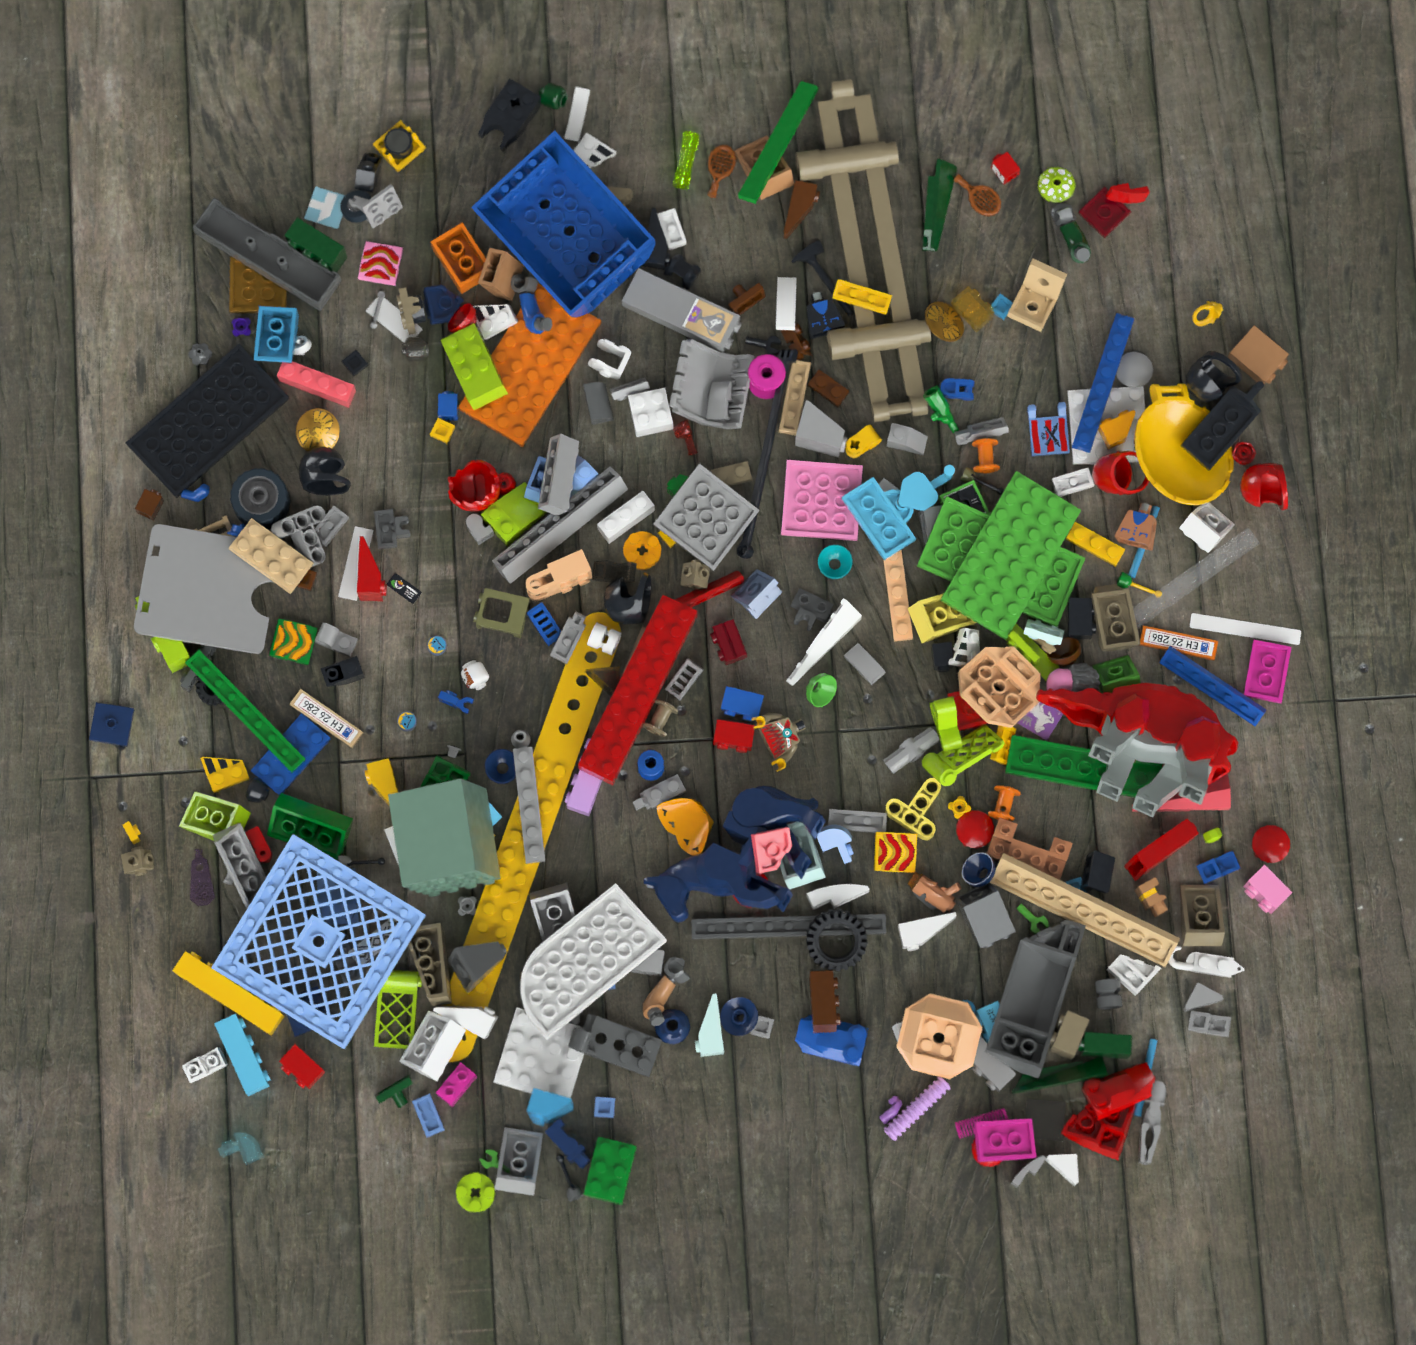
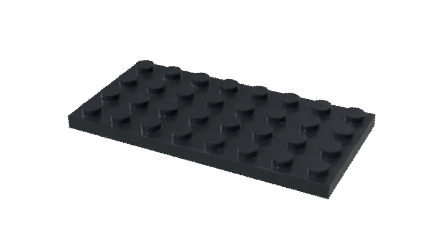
M238 344L126 442V445L172 495L178 498L183 490L188 489L290 398L261 366L254 361L246 350Z

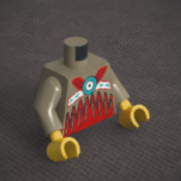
M771 712L752 717L751 720L757 721L754 729H758L771 758L777 759L771 764H778L777 772L785 769L786 763L792 758L798 748L797 744L800 742L797 733L806 729L802 719L800 718L792 723L789 717H784L781 713Z

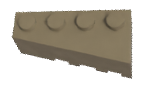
M441 923L419 926L408 946L427 997L432 1006L451 1004L445 930Z

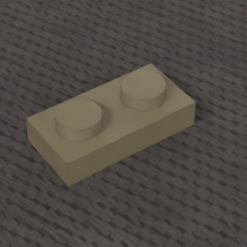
M748 461L711 470V473L728 486L752 481Z

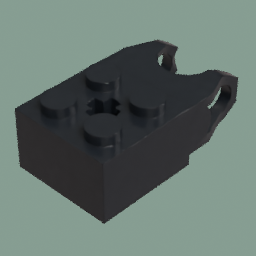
M509 78L484 115L483 124L478 132V136L483 138L493 130L501 131L504 136L500 144V150L504 152L508 146L517 141L542 105L541 97Z

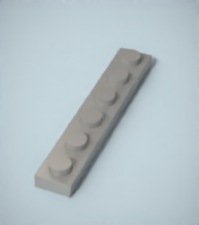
M532 747L513 749L525 861L526 864L545 862Z

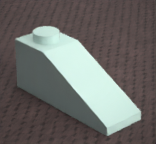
M717 994L712 995L698 1034L699 1040L695 1041L696 1052H700L701 1057L724 1054Z

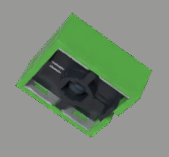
M974 480L938 497L941 505L947 496L990 515Z

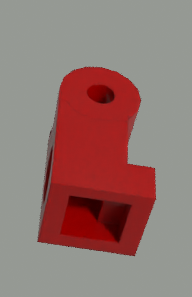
M256 826L245 832L255 850L258 861L261 864H266L271 861L273 854L259 826Z

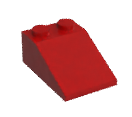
M360 536L357 579L358 597L360 601H383V596L387 595V584L382 579L364 536Z

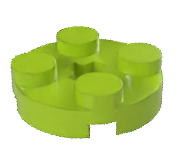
M468 1174L457 1185V1201L466 1211L474 1213L483 1212L494 1202V1184L484 1174ZM480 1188V1197L474 1196L472 1198L470 1196L472 1194L471 1189Z

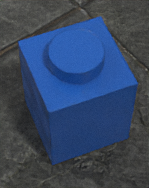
M444 391L443 394H438V418L444 421H458L457 394H454L452 391Z

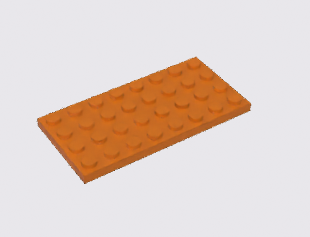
M540 284L537 285L534 295L541 314L552 320L551 330L544 331L541 334L530 332L524 323L521 308L516 316L518 322L508 328L491 355L508 394L476 410L472 408L465 395L458 406L460 411L521 447L528 440L602 323L600 319L590 313L580 317H571Z

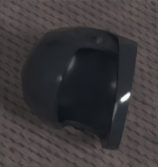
M1208 351L1190 367L1186 375V384L1190 393L1195 398L1209 402L1223 396L1222 393L1225 392L1227 387L1237 385L1242 379V373L1228 357L1216 351ZM1216 359L1226 364L1234 372L1236 378L1221 372L1211 360Z
M325 446L313 448L302 457L299 465V478L303 490L323 496L339 495L349 490L351 482L345 477L335 475L344 468L345 463L342 456L334 448ZM334 481L344 483L345 486L337 487Z
M643 573L634 596L629 594L626 582L622 577L614 580L606 587L604 607L607 615L614 622L631 625L643 623L646 620L651 599V576Z

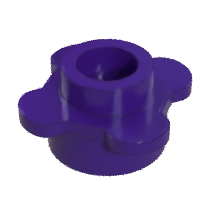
M233 319V335L236 337L239 335L249 336L251 334L249 329L250 319Z

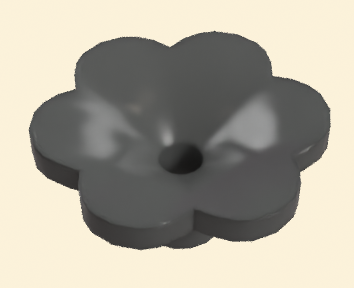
M205 343L200 345L194 344L188 356L192 359L194 365H206L209 362V358L212 357V351L209 350L208 345Z

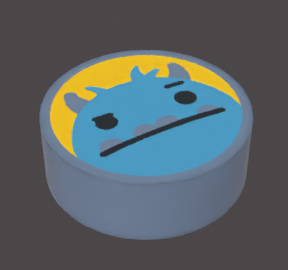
M441 636L431 637L427 643L428 651L435 656L442 655L447 648L445 639Z
M406 711L398 716L397 723L401 730L408 732L416 727L417 719L412 712Z

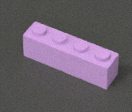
M590 738L587 739L584 749H586ZM581 770L578 774H575L571 785H574L573 790L567 793L565 799L567 809L590 816L602 780Z

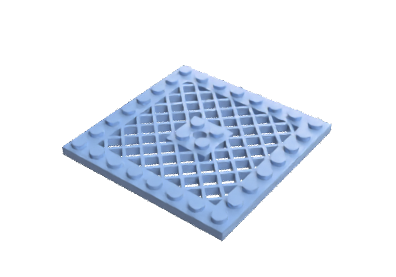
M293 834L219 954L212 969L345 1049L426 914ZM300 862L305 864L303 866L297 867ZM307 868L309 878L299 881L297 870ZM311 868L322 875L312 877ZM294 872L296 882L287 884ZM323 878L325 889L316 891L314 880ZM327 878L338 885L329 887ZM310 882L312 892L302 894L300 884ZM297 885L299 895L289 897L287 887ZM340 888L342 899L332 901L330 890ZM344 888L355 895L346 897ZM282 890H284L285 899L277 900ZM327 892L329 902L319 904L317 894ZM313 895L315 905L305 907L303 897ZM300 898L302 909L292 911L290 900ZM356 898L359 909L349 911L347 900ZM360 898L371 904V906L362 908ZM287 902L289 912L279 914L277 904ZM343 902L345 912L335 914L333 904ZM330 905L332 915L322 917L320 907ZM274 907L275 915L267 917L271 908ZM316 908L318 917L311 915L310 919H308L307 910ZM373 908L375 919L365 921L363 911ZM377 908L388 914V916L379 918ZM303 912L305 922L295 924L293 914ZM360 912L362 922L352 924L350 914ZM290 915L292 925L282 927L280 917ZM346 915L348 926L338 927L336 917ZM276 918L278 929L269 931L267 920ZM333 918L335 928L324 922V920ZM390 918L392 929L382 931L380 921ZM393 918L399 921L396 927ZM376 922L378 932L368 934L366 924ZM263 923L265 932L256 934ZM305 925V927L303 928L302 932L298 937L296 927ZM363 925L365 936L355 938L353 927ZM293 928L295 939L285 941L283 931ZM350 929L352 939L343 941L346 934L342 933L341 930ZM279 932L282 942L272 944L270 934ZM392 932L385 943L383 934ZM266 935L268 945L258 947L256 937ZM379 935L382 946L372 948L370 937ZM316 936L324 938V944L321 947L314 945V938ZM366 939L368 949L358 951L356 941ZM253 940L255 949L247 950ZM295 942L292 949L297 952L288 954L286 944ZM353 942L355 952L345 954L343 944ZM282 945L285 955L275 958L273 947ZM338 947H340L341 956L333 957ZM269 948L271 959L262 961L260 950ZM382 949L375 960L373 951ZM256 952L258 962L248 964L246 954ZM369 952L371 963L362 965L359 954ZM299 955L301 966L292 968L289 957ZM303 955L314 962L305 964ZM356 955L358 966L348 968L346 958ZM242 956H243L244 964L241 963V962H239L240 959L242 958ZM286 958L288 969L278 971L276 961ZM343 959L345 969L335 971L333 961ZM272 962L274 972L265 974L263 964ZM330 964L331 972L321 974L320 966L326 968ZM259 965L261 974L249 967ZM316 965L318 976L308 978L306 967ZM371 966L366 976H364L363 968ZM302 969L304 979L295 981L293 971ZM359 969L361 979L351 981L349 971ZM289 972L291 982L281 985L279 974ZM346 972L348 983L338 985L336 974ZM275 975L277 984L270 981L266 977ZM332 975L334 986L325 988L322 978ZM319 979L321 989L311 991L309 981ZM305 982L308 992L298 995L296 984ZM361 983L354 994L352 984ZM292 985L294 995L283 989V987ZM349 985L351 996L341 998L339 988ZM335 989L338 999L328 1001L326 991ZM322 992L324 1003L314 1005L312 994ZM309 996L310 1004L301 1000L300 997ZM351 999L344 1011L342 1001ZM339 1002L341 1013L331 1015L329 1004ZM325 1006L327 1015L316 1008ZM341 1016L338 1022L332 1019L334 1017Z

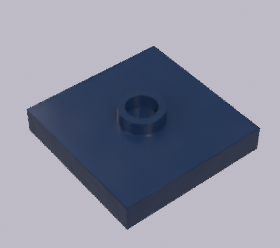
M96 702L89 740L128 747L135 709Z

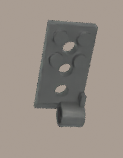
M588 1014L583 1030L579 1028L573 1029L568 1047L649 1077L662 1040L604 1018ZM602 1033L605 1035L606 1040L603 1044H598L595 1041L596 1034ZM615 1040H621L624 1043V1048L621 1051L615 1050L613 1046ZM635 1046L640 1047L642 1050V1055L638 1058L632 1055V1049Z

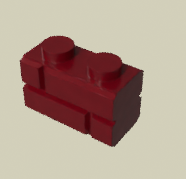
M734 619L712 627L713 633H710L713 644L717 643L720 649L717 651L720 662L724 661L725 665H729L747 658V652Z

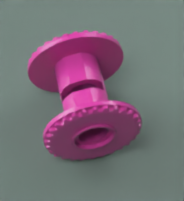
M770 354L760 355L753 359L748 368V377L750 380L749 389L755 396L761 399L774 398L775 389L785 379L786 371L783 362Z

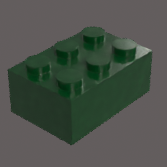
M298 217L284 235L286 242H288L291 248L330 272L335 271L337 273L347 259L344 246Z

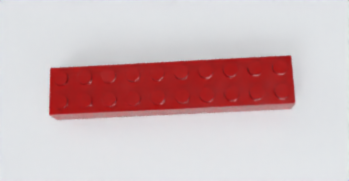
M662 595L578 763L579 770L612 786L614 785L697 618V610Z

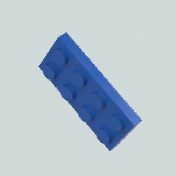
M302 713L284 732L283 736L306 760L291 773L268 750L251 770L256 777L261 778L279 796L286 791L331 740L326 733Z

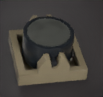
M406 287L400 288V295L396 297L400 312H404L400 313L404 330L408 329L409 335L416 334L414 324L426 322L421 294L408 297Z

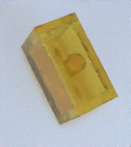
M968 286L952 300L951 306L977 333L993 319L994 309L988 302L985 303L980 298L981 295L976 289H971Z

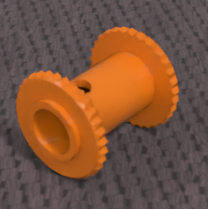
M983 438L972 442L973 447H978L979 466L973 468L975 472L992 473L1000 469V466L994 464L993 446L998 445L996 439Z
M995 786L994 790L998 791L999 795L995 811H988V815L997 820L1002 818L1011 822L1014 821L1015 818L1010 815L1014 796H1020V791L1009 786Z

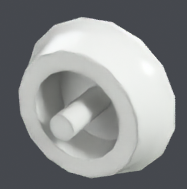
M297 336L293 354L304 355L311 348V341L305 336Z

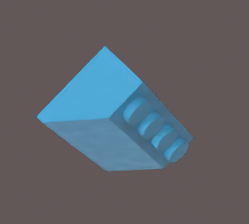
M533 1088L527 1113L530 1119H532L533 1124L544 1126L545 1123L551 1124L572 1112L574 1104L572 1098Z

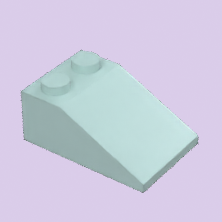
M798 821L788 824V827L797 838L801 849L812 862L806 870L804 877L800 879L791 867L785 854L780 861V868L787 887L793 889L826 878L815 841L807 828Z

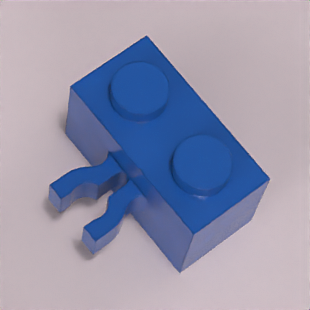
M726 686L721 710L724 711L725 715L735 717V714L742 715L744 720L754 721L751 718L760 715L764 695Z

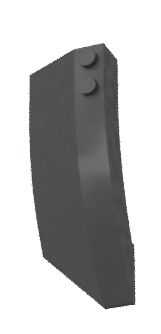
M1065 920L1053 928L1049 927L1038 932L1037 935L1020 940L985 1052L1020 1073L1039 1078L1086 925Z

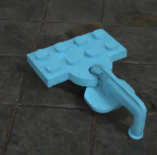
M946 465L944 473L931 482L923 473L914 472L903 479L901 490H889L886 492L882 490L875 478L872 477L842 496L841 499L883 560H886L916 541V537L907 526L914 509L925 511L933 506L938 500V494L935 489L952 479L955 468L953 465Z

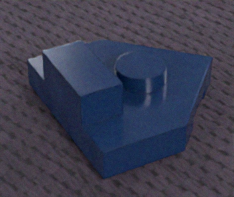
M443 285L423 288L424 306L431 325L449 322L464 301L463 298L456 296Z

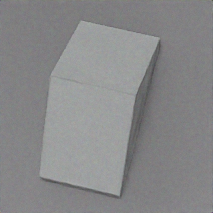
M1197 982L1183 1011L1188 1012L1221 1002L1223 996Z

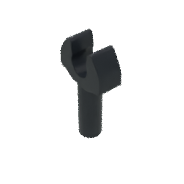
M773 335L768 340L747 336L745 343L763 347L767 354L777 355L779 350L771 348L770 345H781V340Z

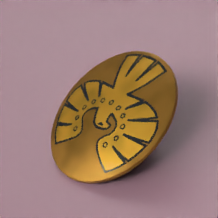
M934 302L927 307L925 320L935 336L947 342H954L962 337L964 333L963 320L952 306L944 302Z
M316 408L305 412L300 417L296 426L297 440L301 447L308 452L313 448L321 446L333 448L340 434L337 419L325 409Z

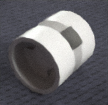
M596 623L589 636L587 645L595 649L601 648L602 652L612 656L618 646L622 633L614 629L607 630V626ZM605 636H608L607 643H603Z

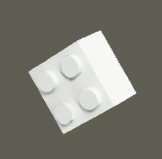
M665 388L628 395L636 437L673 430V421Z

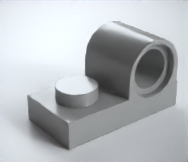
M322 623L315 638V643L348 657H351L358 642L357 638L340 632L338 628L327 623Z

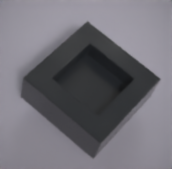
M357 350L342 360V364L353 377L368 366V363Z

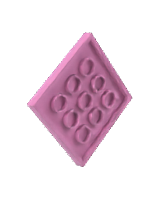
M787 460L781 535L857 541L858 522L841 498L861 485L863 466Z

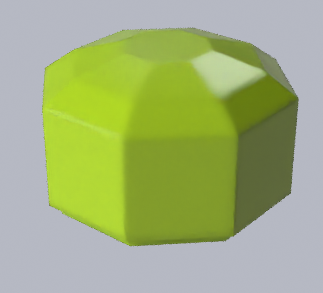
M1217 827L1203 833L1202 837L1205 843H1213L1221 838L1222 832Z

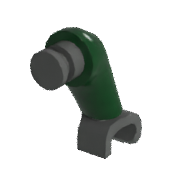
M1063 203L1056 205L1055 208L1051 209L1050 213L1056 226L1063 225L1060 227V230L1067 244L1070 256L1076 263H1085L1090 258L1091 250L1077 222H1072L1077 219L1071 205Z

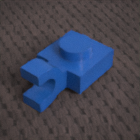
M449 690L446 692L441 691L438 696L440 702L456 709H461L465 714L469 713V709L464 708V704L467 702L473 704L474 699L469 697L460 700L457 698V694Z

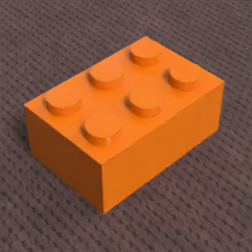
M463 222L431 241L434 253L461 294L479 284L478 281L486 258Z

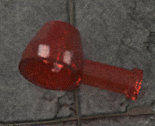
M687 419L683 420L673 427L674 434L677 439H685L689 452L688 455H695L698 452L695 449L689 422Z

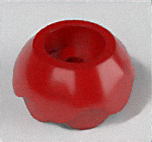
M1238 442L1232 450L1233 459L1241 465L1250 464L1256 456V450L1249 442Z
M506 472L498 474L500 495H506L516 488V481L511 474Z

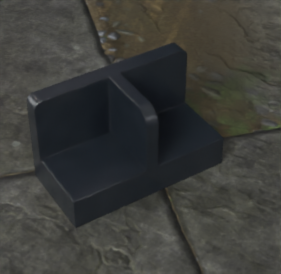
M1096 850L1086 856L1080 890L1088 893L1094 889L1108 893L1115 857Z

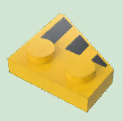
M211 757L200 758L214 793L250 779L243 760Z

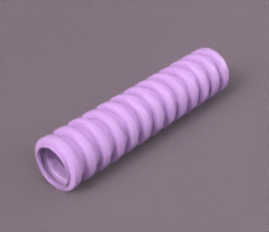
M938 1076L937 1081L934 1080L932 1082L933 1085H929L928 1089H924V1093H920V1097H916L915 1102L912 1101L910 1106H906V1110L901 1111V1115H897V1119L894 1118L893 1122L888 1124V1127H884L885 1133L892 1140L896 1141L897 1137L902 1135V1132H906V1128L911 1127V1123H915V1119L918 1120L920 1115H924V1111H928V1107L933 1106V1102L936 1103L937 1099L942 1097V1094H946V1090H950V1085L942 1077Z

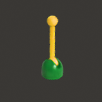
M1121 572L1117 586L1121 588L1134 586L1154 594L1156 598L1162 596L1161 591H1154L1132 582L1130 575Z

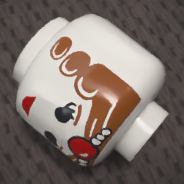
M473 660L462 667L461 677L468 688L480 690L486 686L489 674L483 663Z

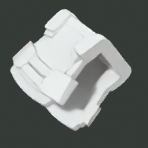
M605 338L604 340L599 339L597 347L622 358L620 366L617 370L594 358L589 360L588 365L599 371L602 376L618 380L628 362L631 351L623 345L618 347L614 345V342Z

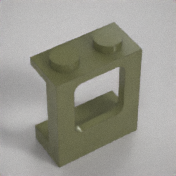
M485 588L484 593L479 595L478 604H481L480 609L474 615L473 622H476V627L478 629L483 627L510 633L514 637L522 638L530 606V598ZM488 598L512 603L508 622L502 623L483 618Z

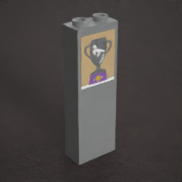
M639 268L622 299L623 307L721 353H724L726 349H730L734 340L732 336L734 332L738 333L742 325L740 315Z

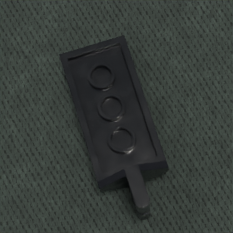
M1262 381L1255 383L1245 393L1232 386L1180 446L1209 471L1261 412L1253 398L1264 387V383Z

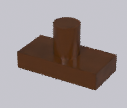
M757 283L746 291L741 284L736 285L732 292L737 298L729 303L731 312L741 315L766 297L764 288L760 283Z

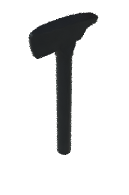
M817 240L799 252L791 262L801 261L810 264L833 295L836 286L816 259V255L824 252L821 242ZM837 300L848 317L854 314L853 309L848 303Z

